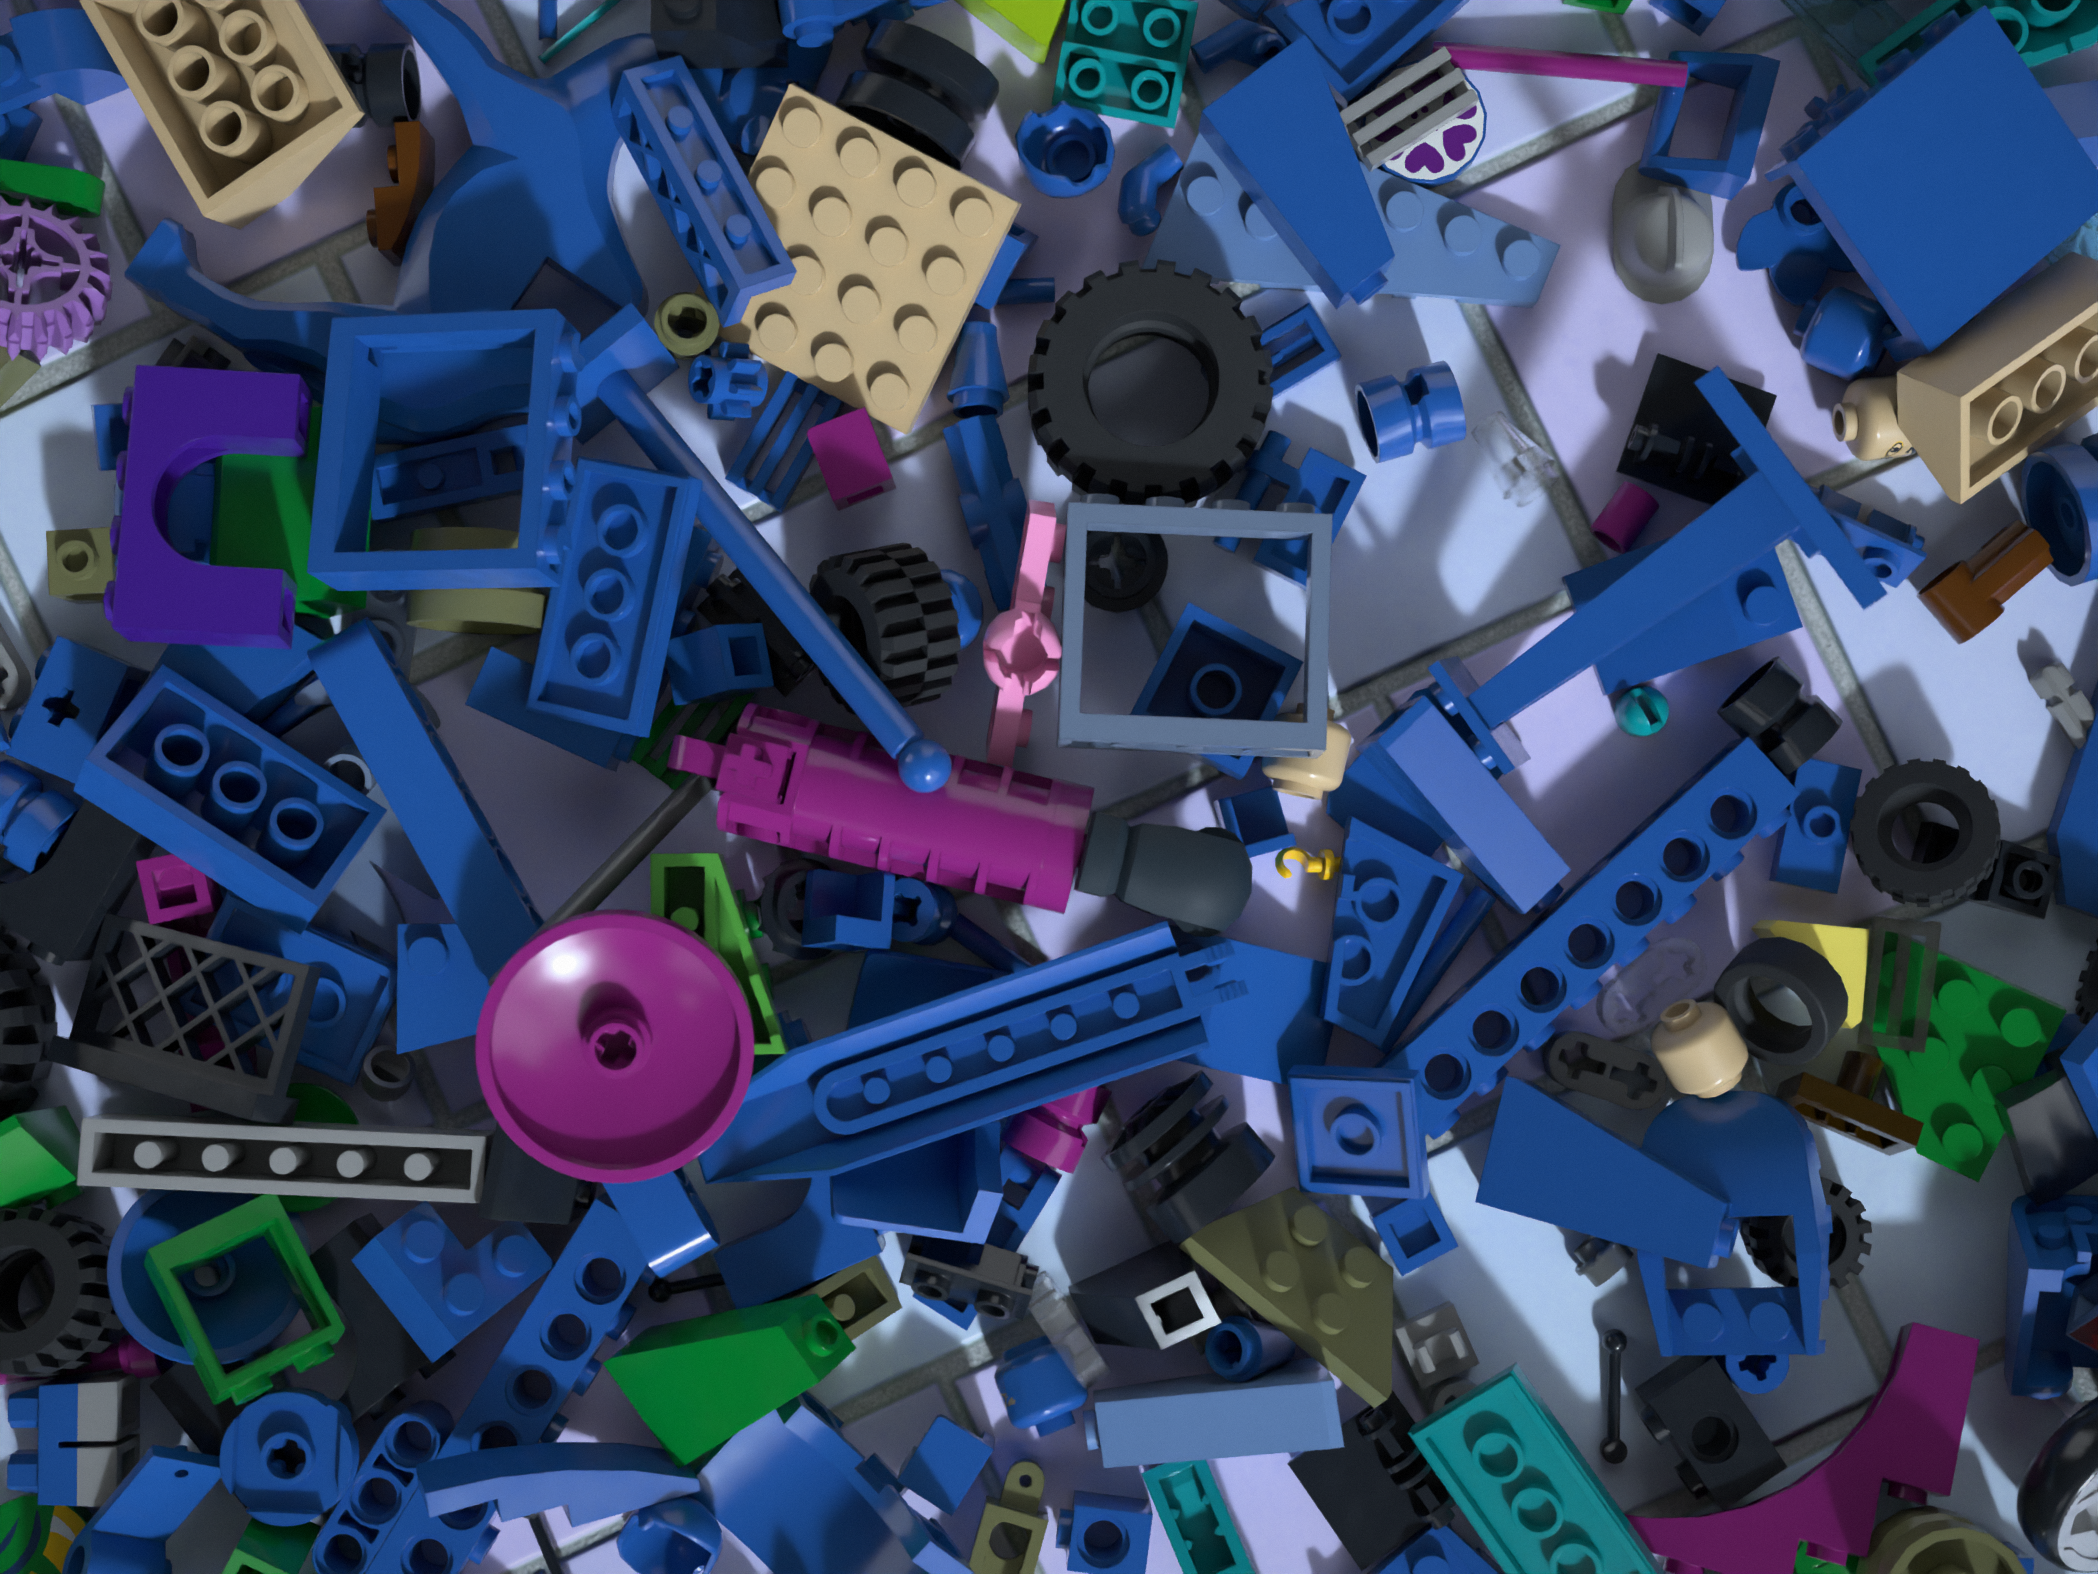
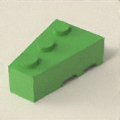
M650 854L651 914L675 921L692 930L718 951L729 964L740 981L751 1010L754 1027V1054H787L789 1047L723 854Z

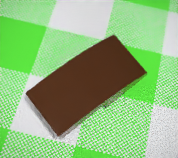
M420 121L394 123L396 145H388L387 162L391 180L394 184H399V186L373 188L375 209H368L366 214L367 232L371 246L378 248V251L394 267L402 265L406 245L416 219L433 192L435 139Z

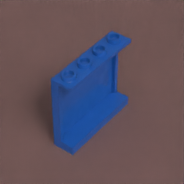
M1986 5L1959 18L1955 10H1952L1930 24L1919 34L1925 44L1912 54L1908 48H1905L1873 71L1878 80L1876 84L1866 92L1859 86L1833 103L1826 110L1831 120L1818 131L1811 125L1784 143L1779 148L1784 159L1764 174L1769 183L1790 174L1896 325L1897 329L1882 341L1895 362L1931 353L2098 212V169Z

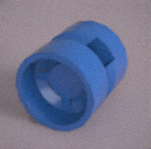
M1444 360L1408 370L1405 380L1402 382L1398 381L1391 374L1358 383L1355 387L1359 422L1367 448L1376 464L1412 454L1416 443L1419 442L1429 450L1465 439L1466 420L1461 395L1454 374L1448 363Z
M6 759L0 762V845L3 844L5 846L3 858L31 876L40 870L53 856L80 806L56 790H49L43 793L44 785L40 778L15 761Z

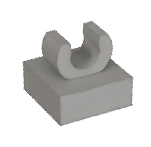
M1450 1300L1393 1325L1396 1338L1421 1390L1480 1364L1454 1304Z

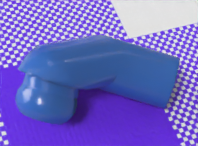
M1239 19L1195 43L1190 49L1199 69L1204 74H1207L1231 59L1259 68L1285 49L1287 44L1283 37L1273 28L1247 19Z
M1168 143L1162 145L1127 171L1121 179L1117 212L1121 222L1128 224L1131 233L1135 236H1147L1159 227L1161 215L1155 209L1157 189L1184 168L1180 157Z

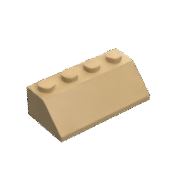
M2072 251L1963 325L1931 353L1918 356L1897 371L1898 426L1951 501L1961 505L2098 406V260Z

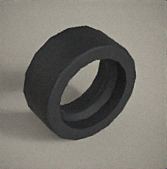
M1784 937L1759 938L1743 947L1723 970L1714 985V1003L1727 1010L1747 1046L1748 1053L1758 1059L1776 1065H1802L1818 1057L1838 1032L1848 1015L1849 997L1839 973L1824 956L1806 944ZM1750 977L1772 979L1795 992L1805 1004L1812 1025L1798 1026L1785 1022L1767 1011L1756 998L1750 984Z

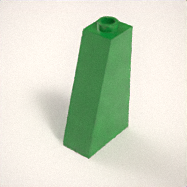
M812 1294L650 1326L604 1361L603 1365L671 1460L680 1469L819 1383L856 1349V1346L820 1296Z

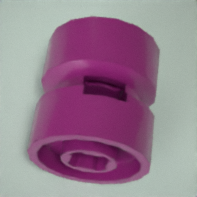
M1099 1085L1008 1117L1000 1133V1139L1045 1164L1073 1174L1088 1142L1082 1128L1084 1125L1098 1123L1112 1090Z

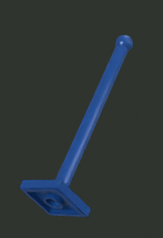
M627 303L580 341L579 353L586 359L583 371L578 372L576 398L581 409V427L578 435L574 437L583 446L617 419L659 471L691 476L703 480L696 512L697 519L892 759L898 760V773L903 783L908 788L920 793L938 790L947 782L951 773L952 763L947 750L934 740L924 739V733L646 395L680 368V366L634 305Z

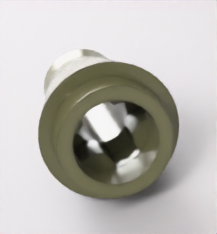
M679 292L667 297L659 305L654 318V327L659 340L672 356L681 360H689L713 344L719 331V319L715 308L706 298L692 292ZM687 329L694 334L690 339L681 338L678 336V330Z

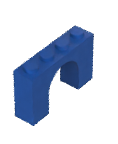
M693 526L670 640L692 633L697 620V613L691 611V608L700 589L704 588L707 590L709 585L718 577L724 561V556L717 553L720 548L719 544L709 532ZM493 646L491 647L465 705L605 769L616 772L621 761L627 764L631 762L633 753L643 737L524 711L534 665ZM664 668L656 705L663 696L670 679L668 670Z
M788 1010L777 1013L789 1047L788 1051L813 1042L802 1018L792 1021ZM754 1054L751 1077L784 1054ZM830 1176L812 1177L805 1200L797 1210L775 1223L721 1245L713 1255L735 1308L741 1309L764 1304L882 1253L886 1246L883 1234L890 1231L844 1225L835 1222L831 1216Z

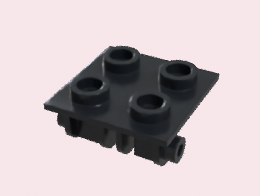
M1660 353L1656 355L1615 472L1711 506L1715 505L1748 479L1730 454L1741 446L1694 383L1707 374L1708 370ZM1728 378L1766 429L1777 395Z
M1393 1390L1385 1402L1376 1408L1371 1405L1367 1406L1341 1425L1344 1447L1303 1451L1287 1463L1361 1571L1429 1523L1434 1530H1438L1450 1523L1455 1517V1513L1451 1508L1457 1503L1408 1435L1415 1421Z

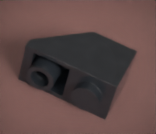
M1169 1240L1068 1287L1069 1293L1096 1344L1163 1350L1221 1323L1211 1285L1201 1265L1178 1247L1181 1242L1173 1244Z

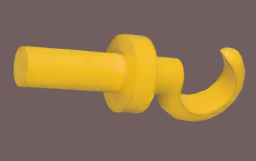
M1288 847L1278 852L1275 858V868L1283 878H1290L1292 873L1284 865L1283 861L1285 859H1295L1303 865L1305 872H1317L1320 880H1332L1334 873L1339 872L1341 857H1334L1332 849H1320L1317 857H1311L1303 849Z

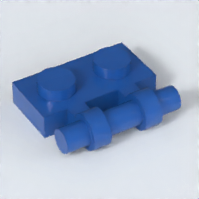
M1269 430L1260 449H1254L1251 457L1245 464L1244 469L1248 473L1234 500L1246 501L1250 503V510L1257 511L1270 483L1276 484L1288 490L1281 504L1306 503L1315 506V513L1332 514L1333 544L1367 475L1311 447L1300 468L1297 469L1282 461L1291 444V440L1276 431ZM1215 536L1212 543L1226 552L1235 554L1242 538ZM1258 538L1262 540V543L1251 563L1306 591L1308 541Z

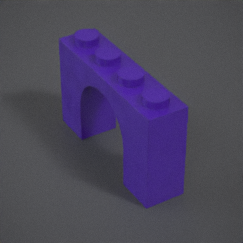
M136 365L134 386L126 387L122 402L123 419L126 426H130L128 451H120L116 465L117 484L119 489L124 491L122 515H115L113 517L110 528L111 550L114 555H118L115 581L109 580L107 582L104 592L106 619L111 621V627L127 640L136 642L292 649L297 584L283 569L205 565L181 556L176 550L169 533L168 509L171 497L180 481L191 470L209 459L228 454L308 458L313 394L300 374Z

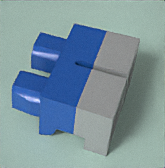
M114 1371L108 1375H70L56 1377L41 1385L22 1388L11 1393L8 1397V1422L11 1428H38V1449H19L10 1455L7 1464V1488L38 1493V1505L101 1507L140 1460V1434H130L140 1428V1379L133 1373L125 1374L123 1371Z

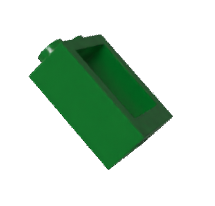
M264 1194L147 1250L144 1266L214 1405L229 1397H232L235 1405L245 1403L273 1386L270 1376L292 1365L295 1366L298 1373L305 1372L323 1363L335 1354L331 1345L338 1342L345 1331V1327L277 1194ZM264 1236L312 1332L225 1374L177 1277Z

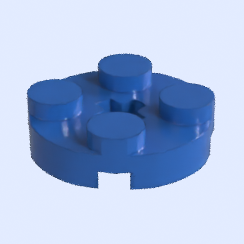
M287 1387L271 1391L245 1407L240 1416L235 1418L226 1430L220 1448V1472L223 1483L230 1495L235 1492L240 1502L249 1508L245 1512L253 1518L274 1526L301 1525L311 1521L334 1506L343 1498L347 1489L352 1484L359 1464V1442L356 1430L351 1423L350 1411L346 1405L338 1400L329 1399L323 1393L301 1387ZM288 1439L296 1441L298 1448L304 1450L306 1455V1461L297 1465L296 1473L286 1472L285 1461L275 1459L274 1456L275 1449L284 1447Z

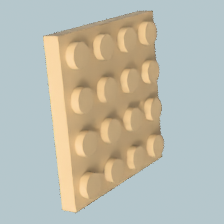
M790 83L747 179L797 272L790 285L751 297L740 323L723 328L719 321L717 335L729 342L749 344L750 353L786 372L793 373L799 379L820 388V390L856 409L865 407L869 416L905 435L909 434L927 401L1022 203L802 87ZM699 283L695 293L708 300Z

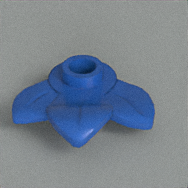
M1794 181L1784 186L1776 194L1770 210L1761 212L1747 221L1740 232L1736 245L1735 259L1737 268L1740 271H1757L1769 268V278L1776 292L1794 307H1801L1819 291L1826 278L1828 269L1846 273L1857 272ZM1800 204L1809 210L1810 221L1808 223H1800L1794 219L1792 215L1793 205Z

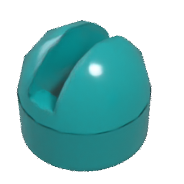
M1650 686L1631 688L1618 698L1614 709L1615 720L1620 729L1630 736L1647 737L1659 732L1668 720L1669 706L1667 699L1659 690ZM1639 695L1643 696L1656 718V722L1650 725L1644 711L1634 699Z

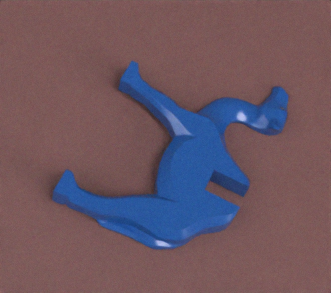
M377 0L382 11L414 37L461 107L473 143L434 188L416 219L406 245L398 277L394 305L344 302L288 303L260 301L230 291L204 275L197 259L196 240L193 233L184 229L181 223L167 217L158 224L124 272V277L138 290L157 302H164L175 314L215 334L243 353L244 358L259 370L267 373L300 374L312 392L313 400L323 405L331 318L514 310L545 264L616 312L627 303H632L645 318L649 307L648 290L631 255L613 203L615 167L624 141L614 124L611 108L624 70L659 61L652 35L650 33H637L615 39L550 78L532 79L495 59L483 40L461 18L437 0ZM789 38L788 67L688 69L732 150L748 157H757L789 84L798 85L813 94L815 93L818 81L832 52L833 41L824 46L806 48L799 46L796 40ZM534 348L384 353L376 444L421 446L462 437L490 422L506 417L528 416L531 390L529 384L532 377Z

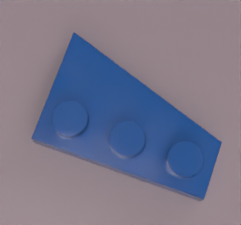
M1352 816L1346 818L1319 1018L1375 1047H1381L1464 874Z

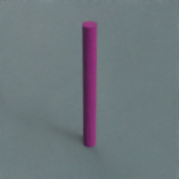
M1434 41L1432 50L1433 54L1445 46L1452 56L1450 62L1455 69L1459 67V69L1682 88L1685 86L1688 70V61Z

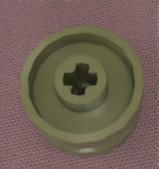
M433 527L417 529L410 533L409 551L518 549L519 532L486 527ZM529 587L407 591L406 624L422 629L453 633L541 634L548 596L538 589Z
M1930 1505L1902 1509L1877 1524L1871 1534L1867 1557H1859L1856 1574H2027L2015 1553L1992 1535L1955 1511Z

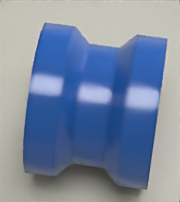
M901 878L895 881L891 938L900 942H912L921 946H935L945 941L953 932L957 922L958 907L954 896L945 887L935 883L923 882L915 878ZM914 903L916 907L914 917L909 921L911 904Z
M1712 1355L1729 1381L1739 1389L1751 1394H1766L1778 1388L1785 1380L1790 1367L1789 1355H1764L1756 1366V1371L1753 1364L1760 1355Z

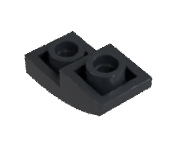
M1921 822L1911 861L1929 864L1944 859L1954 850L1959 839V830L1936 822ZM2000 840L1998 859L1995 858L1993 871L1987 880L1982 879L1977 884V890L1969 896L1964 894L1958 898L2044 920L2061 858L2006 840Z

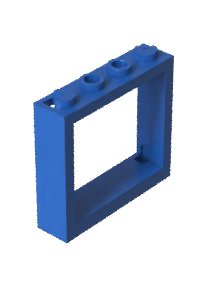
M557 309L331 318L307 573L337 591L561 587L564 551L571 550V536L566 527L568 500H572L576 492V472L571 462L573 436L578 435L581 427V409L576 398L578 372L583 371L586 359L579 353L581 333ZM534 348L518 549L366 552L384 353Z

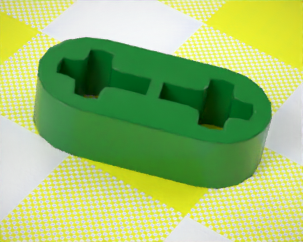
M0 159V195L9 206H20L24 199L29 196L34 209L41 211L46 210L55 203L60 215L79 216L80 218H97L100 216L106 187L105 182L100 178L70 168Z

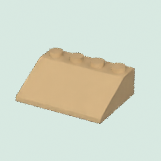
M79 0L203 217L239 230L288 198L365 114L299 0Z

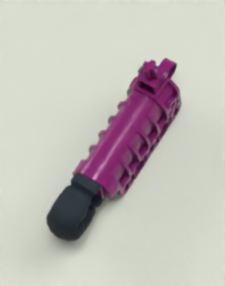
M750 702L746 705L737 725V734L729 733L726 746L674 735L667 767L717 779L715 789L724 792L719 798L717 808V829L720 831L1063 915L1077 867L1078 872L1074 891L1099 897L1113 894L1120 902L1152 915L1172 919L1182 931L1195 937H1211L1224 932L1241 916L1252 893L1253 866L1245 845L1235 833L1222 827H1205L1198 831L1177 826L1147 823L1131 827L1123 818L1093 811L1087 834H1084L1095 787L1058 778L1050 779L1018 771L1009 766L1001 767L968 759L967 756L960 754H949L952 768L947 782L936 791L920 793L908 788L903 783L898 773V760L892 759L871 733L861 730L858 732L825 724L823 721L803 715L767 708Z

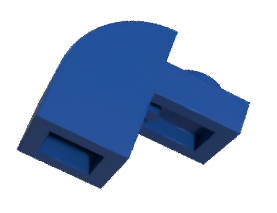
M58 8L22 14L10 18L13 31L0 36V115L55 93L86 106L129 89L83 9Z

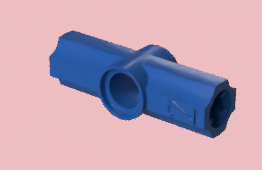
M977 415L958 421L942 430L962 495L958 496V500L974 550L979 549L993 603L996 604L998 613L1009 611L1027 501L1019 478L1014 479L1007 458V449L995 415Z

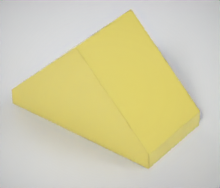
M1760 920L1751 927L1759 938L1784 937L1804 943L1824 956L1841 976L1849 997L1848 1015L1841 1027L1852 1029L1862 1021L1869 929L1782 920Z

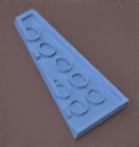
M1199 132L1141 269H1156L1157 259L1176 262L1175 272L1191 276L1194 268H1197L1212 275L1210 284H1219V281L1259 284L1260 288L1322 292ZM1359 161L1395 254L1390 267L1384 274L1389 282L1378 292L1379 294H1392V298L1416 299L1418 296L1455 299L1457 303L1533 308L1560 249V244L1377 168L1369 172L1365 164Z

